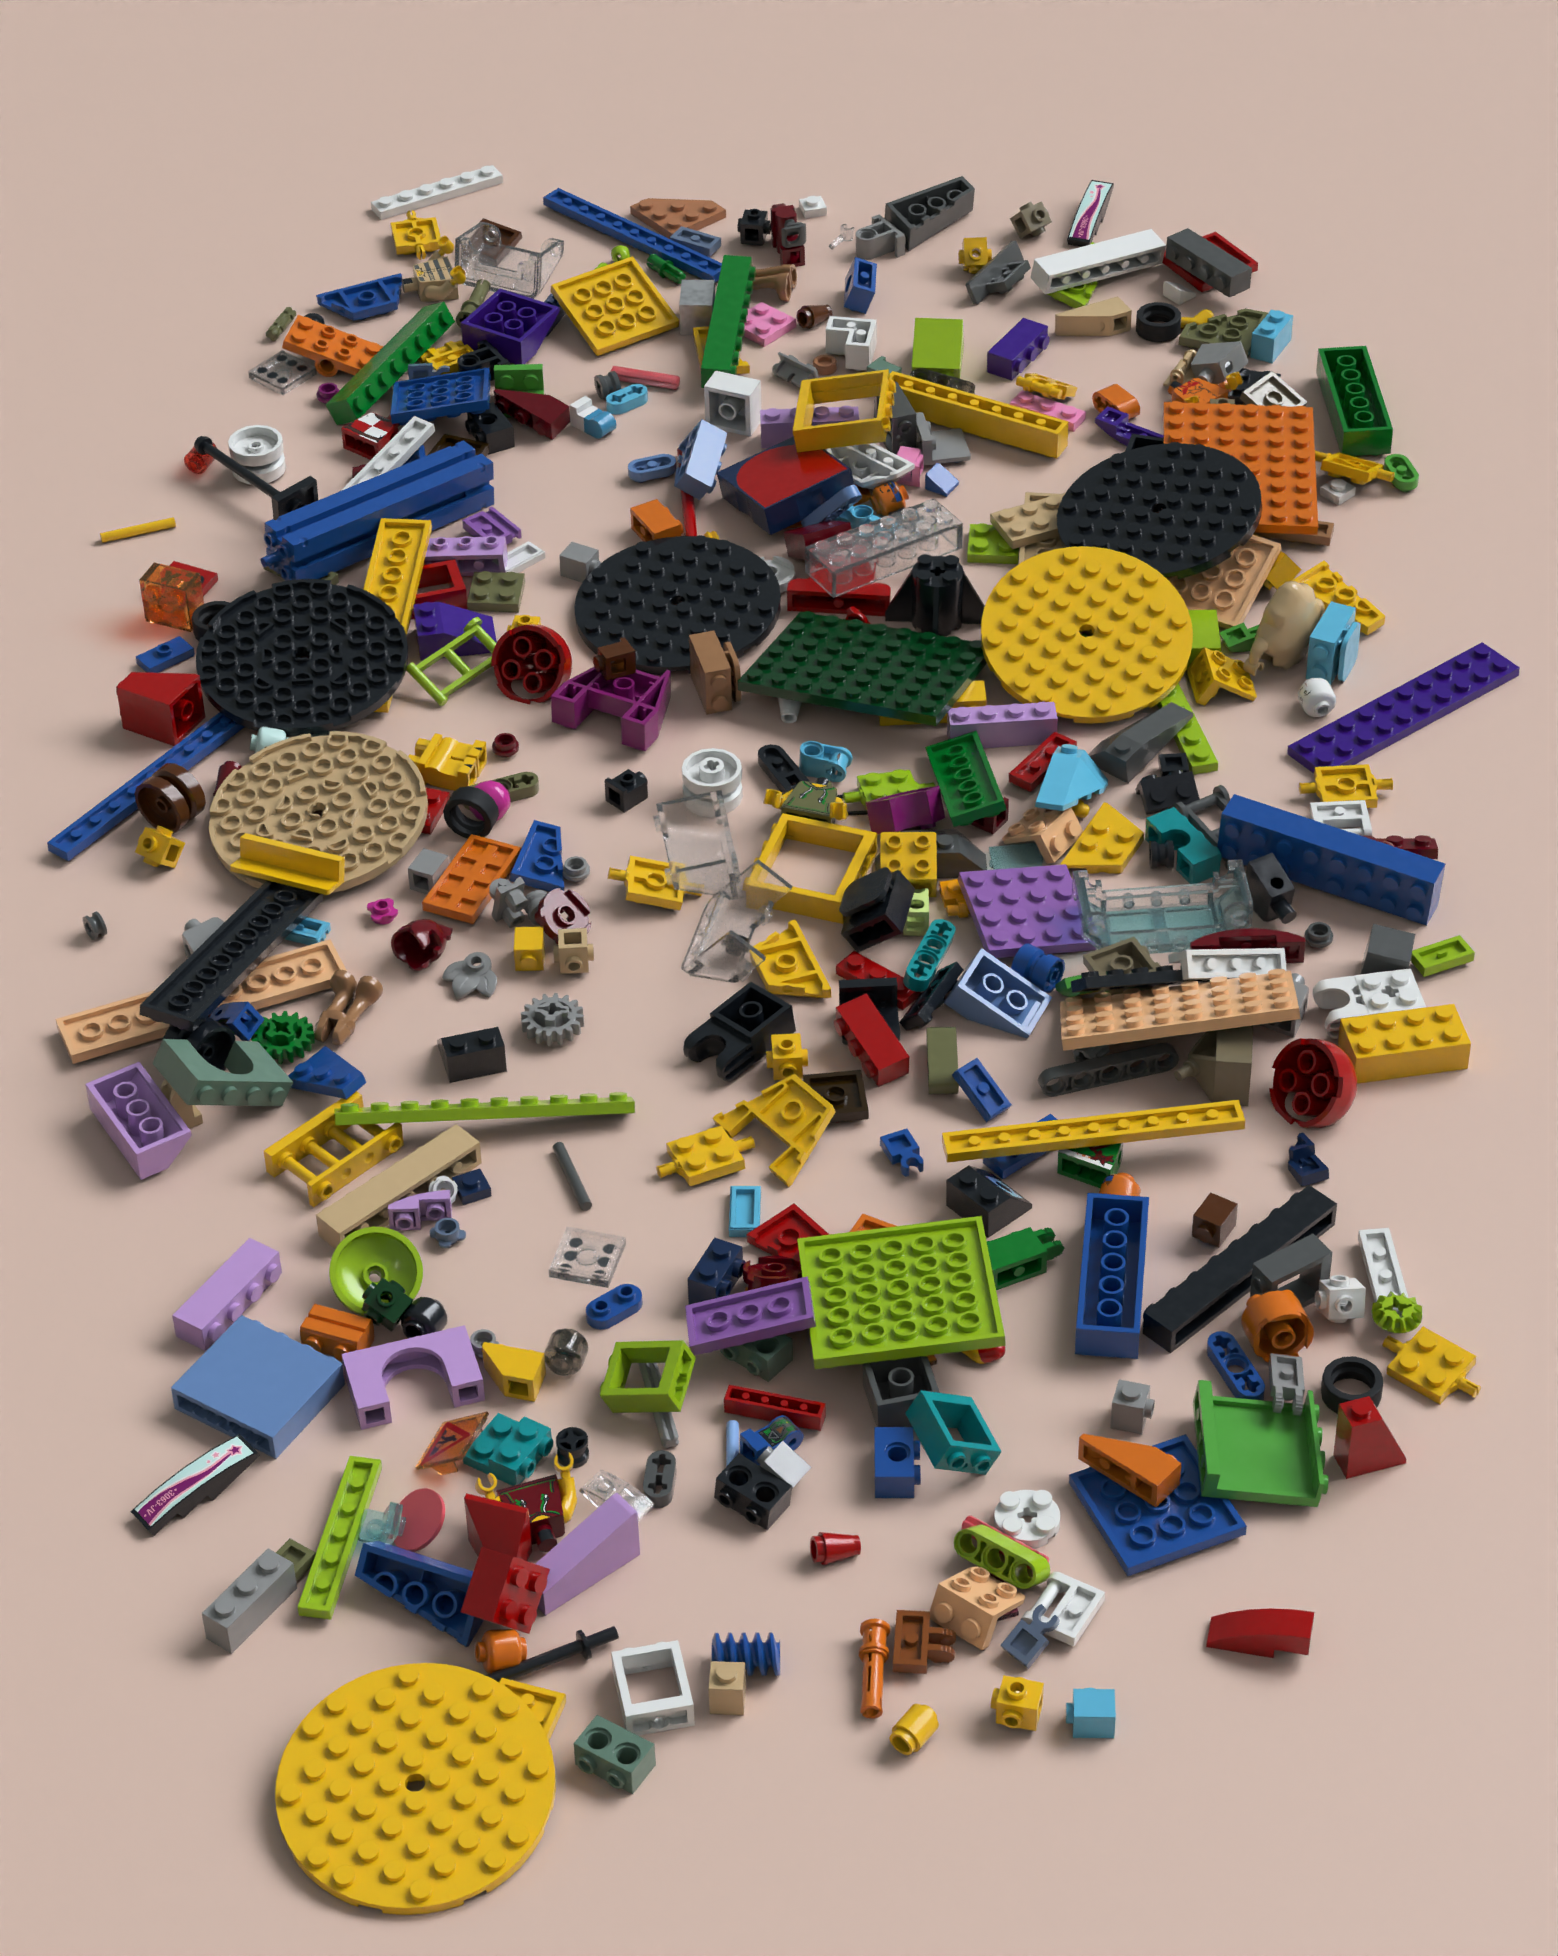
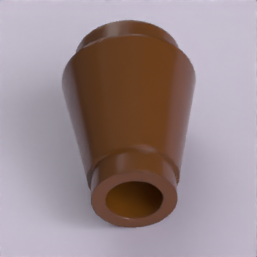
M827 304L802 306L797 311V322L802 328L811 329L829 319V316H832V309Z

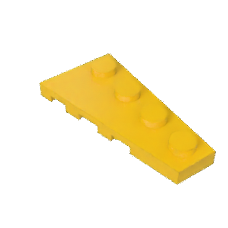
M1325 560L1292 580L1298 583H1306L1313 588L1315 597L1322 600L1325 610L1331 601L1355 607V622L1361 624L1360 632L1369 635L1385 624V615L1366 598L1361 599L1357 595L1358 591L1352 585L1347 586L1343 582V577L1338 572L1333 573L1329 570V564Z

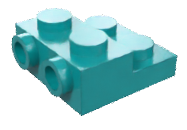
M497 1413L462 1455L463 1464L487 1475L492 1473L496 1479L511 1486L521 1484L525 1478H529L533 1474L536 1465L542 1457L548 1456L554 1443L551 1428L525 1416L518 1422Z

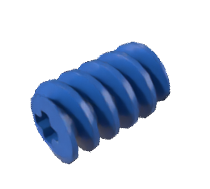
M755 1632L752 1642L748 1641L746 1633H741L738 1642H735L732 1633L727 1634L725 1642L721 1641L719 1633H714L712 1639V1661L745 1662L748 1676H753L756 1666L759 1667L761 1675L766 1676L769 1667L772 1666L775 1676H780V1641L776 1642L772 1632H769L766 1642H762L759 1632Z

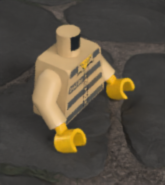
M442 236L438 240L437 244L441 249L435 251L428 261L413 266V277L402 279L404 293L417 291L422 302L459 299L458 284H463L466 276L461 266L458 265L452 268L448 256H444L454 251V245L447 236Z

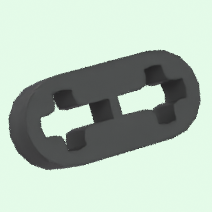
M669 1451L653 1452L647 1459L643 1493L644 1501L650 1507L663 1508L672 1501L676 1480V1458ZM660 1465H665L663 1473L658 1472ZM657 1485L662 1486L660 1494H655Z

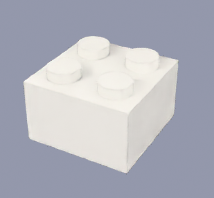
M715 371L704 386L705 421L723 431L751 437L760 424L761 380Z

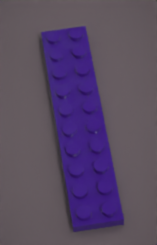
M1481 642L1288 745L1287 755L1313 774L1315 767L1355 765L1519 676L1520 667Z

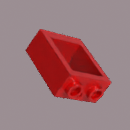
M455 559L423 565L418 589L447 583L449 588L416 594L414 604L442 602L468 609L466 587ZM413 608V611H412L411 619H415V618H414V608Z

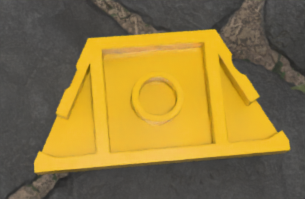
M1104 802L1060 865L1066 864L1068 871L1069 868H1086V874H1097L1100 872L1121 874L1143 843L1144 832L1111 805Z
M796 919L788 922V928L780 934L775 931L765 941L759 942L750 948V957L766 990L771 994L831 998V987Z

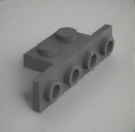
M1011 241L966 283V288L973 304L981 302L989 293L999 292L1003 294L1009 292L1013 288L1012 286L1022 280L1024 274L1031 269L1028 260H1024L1017 241Z

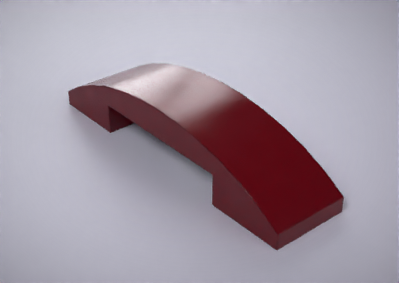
M1259 928L1233 929L1200 937L1190 942V950L1284 948L1286 963H1304L1306 940L1305 937L1279 930Z

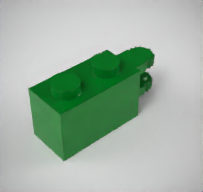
M1031 1227L992 1241H987L996 1290L1046 1273L1047 1261L1063 1254L1062 1252L1065 1248L1060 1240L1053 1241L1056 1235L1051 1228L1047 1227L1043 1230L1033 1231Z

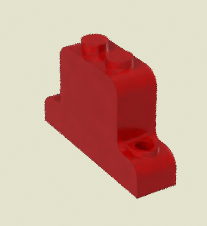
M826 555L814 558L810 577L807 579H793L788 583L787 611L847 614V609L854 606L864 615L885 617L886 608L891 602V587L884 583H875V563L872 559L866 557Z

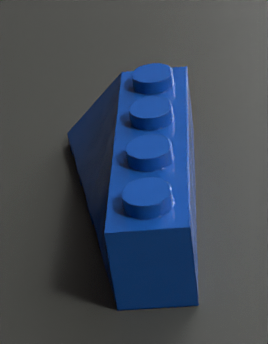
M381 1541L363 1543L355 1576L387 1597H392L405 1605L404 1608L412 1613L419 1614L430 1621L434 1627L442 1632H447L465 1647H469L484 1621L461 1612L474 1571Z

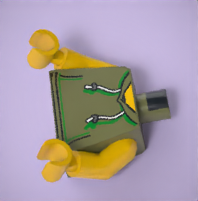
M824 777L818 778L815 783L801 781L794 789L783 795L782 792L774 789H766L763 804H770L774 808L780 809L781 815L784 813L835 824V819L844 821L848 817L847 804L837 797V788L832 786L830 780Z

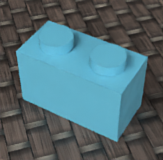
M1270 310L1252 333L1250 358L1273 363L1291 341L1293 315L1279 310Z

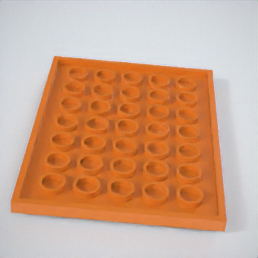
M1179 401L1164 402L1163 444L1178 442L1181 444H1201L1235 457L1254 474L1259 483L1262 497L1261 519L1254 533L1318 534L1313 407L1236 405L1230 403L1209 404L1204 402L1182 403Z

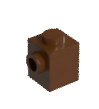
M1210 1192L1193 1215L1192 1237L1219 1248L1236 1226L1238 1204Z

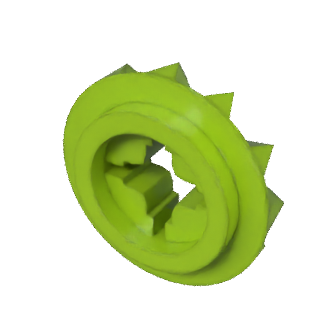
M1390 1291L1387 1297L1379 1295L1377 1302L1373 1303L1372 1318L1380 1328L1388 1332L1407 1333L1420 1325L1422 1321V1306L1417 1304L1415 1297L1406 1298L1404 1292L1397 1296ZM1393 1307H1396L1399 1311H1402L1401 1318L1395 1310H1392Z

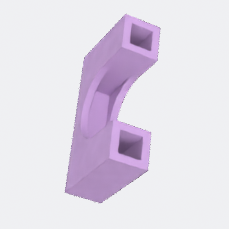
M465 1325L342 1354L344 1376L361 1430L392 1423L390 1401L385 1388L394 1376L410 1369H427L439 1374L447 1384L454 1408L485 1401L483 1378Z

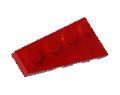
M793 1203L746 1235L747 1242L772 1256L792 1258L793 1265L799 1267L800 1257L797 1239L830 1234Z

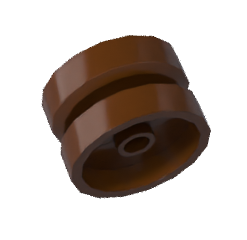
M166 763L159 768L151 777L136 787L134 794L139 811L147 822L154 828H157V826L167 828L173 831L172 834L179 831L188 821L201 813L206 805L205 794L199 782L184 767L175 763Z

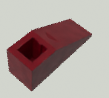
M501 389L494 390L495 404L500 411L515 418L520 424H525L534 429L539 435H544L553 440L570 423L569 406L551 395Z

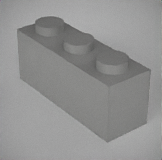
M268 1548L202 1612L206 1639L232 1654L297 1589L293 1562Z

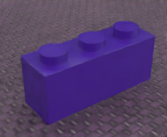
M1022 318L987 352V373L1012 381L1048 347L1050 341L1048 326Z

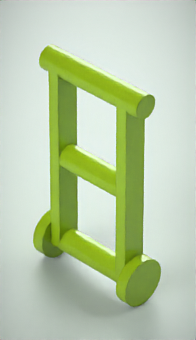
M475 617L467 623L462 635L419 664L415 665L411 662L406 668V671L440 706L447 703L449 695L491 667L492 656L471 670L453 651L476 636L493 653L496 642L480 627L482 620L479 617ZM445 657L462 677L440 691L422 671Z

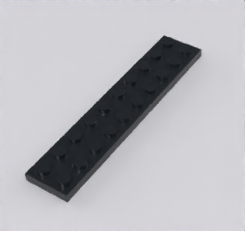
M267 880L140 1004V1015L151 1018L156 1022H163L176 1026L181 1030L193 1032L321 903L323 894Z

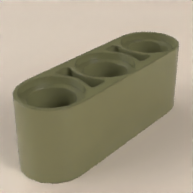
M927 1027L929 1094H958L959 1084L952 1076L958 1070L956 1027Z

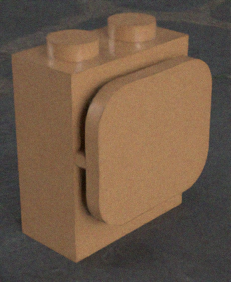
M715 631L689 635L691 679L706 715L732 710V698L734 702L741 701V691H738V680L741 679L739 661L731 642H724L722 648Z

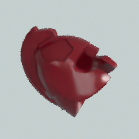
M430 919L412 921L402 926L393 934L391 939L392 951L397 959L408 963L410 969L415 971L423 970L429 967L430 962L437 960L443 954L447 941L451 940L453 928L438 924Z

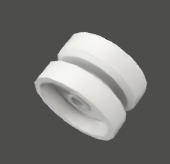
M253 425L241 428L230 436L228 441L230 456L237 463L267 483L277 480L284 474L286 464L283 453V439L278 430L269 426ZM232 471L233 476L238 481L250 484L248 481H246L245 479H243L242 477H240Z
M702 749L692 753L684 760L682 765L683 799L685 805L691 811L700 815L716 816L731 812L740 805L743 797L741 783L742 766L740 760L733 753L723 749Z

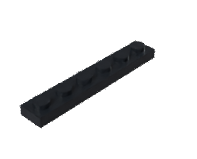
M1173 965L1156 967L1155 972H1149L1148 967L1131 969L1130 974H1124L1123 969L1106 971L1104 976H1099L1098 971L1081 973L1080 979L1071 981L1072 993L1153 987L1160 984L1178 985L1190 980H1183L1182 966H1180V970H1173ZM1195 980L1198 983L1210 982V980Z

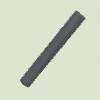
M557 1142L553 1145L554 1153L581 1210L587 1211L592 1207L590 1198L564 1144Z

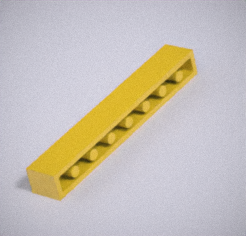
M895 371L890 373V379L898 382L916 413L923 412L926 421L953 429L961 428L963 432L974 434L981 438H988L1002 444L1012 445L1056 459L1068 446L1069 421Z

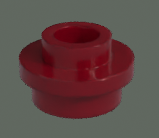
M502 733L495 737L492 743V750L498 756L510 757L518 752L519 742L514 735Z

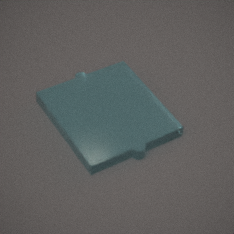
M1036 843L989 847L991 858L989 866L993 870L1042 866L1043 856H1040Z

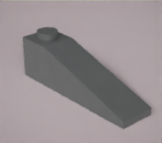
M1171 702L1102 740L1088 755L1099 769L1129 783L1191 720L1193 712Z

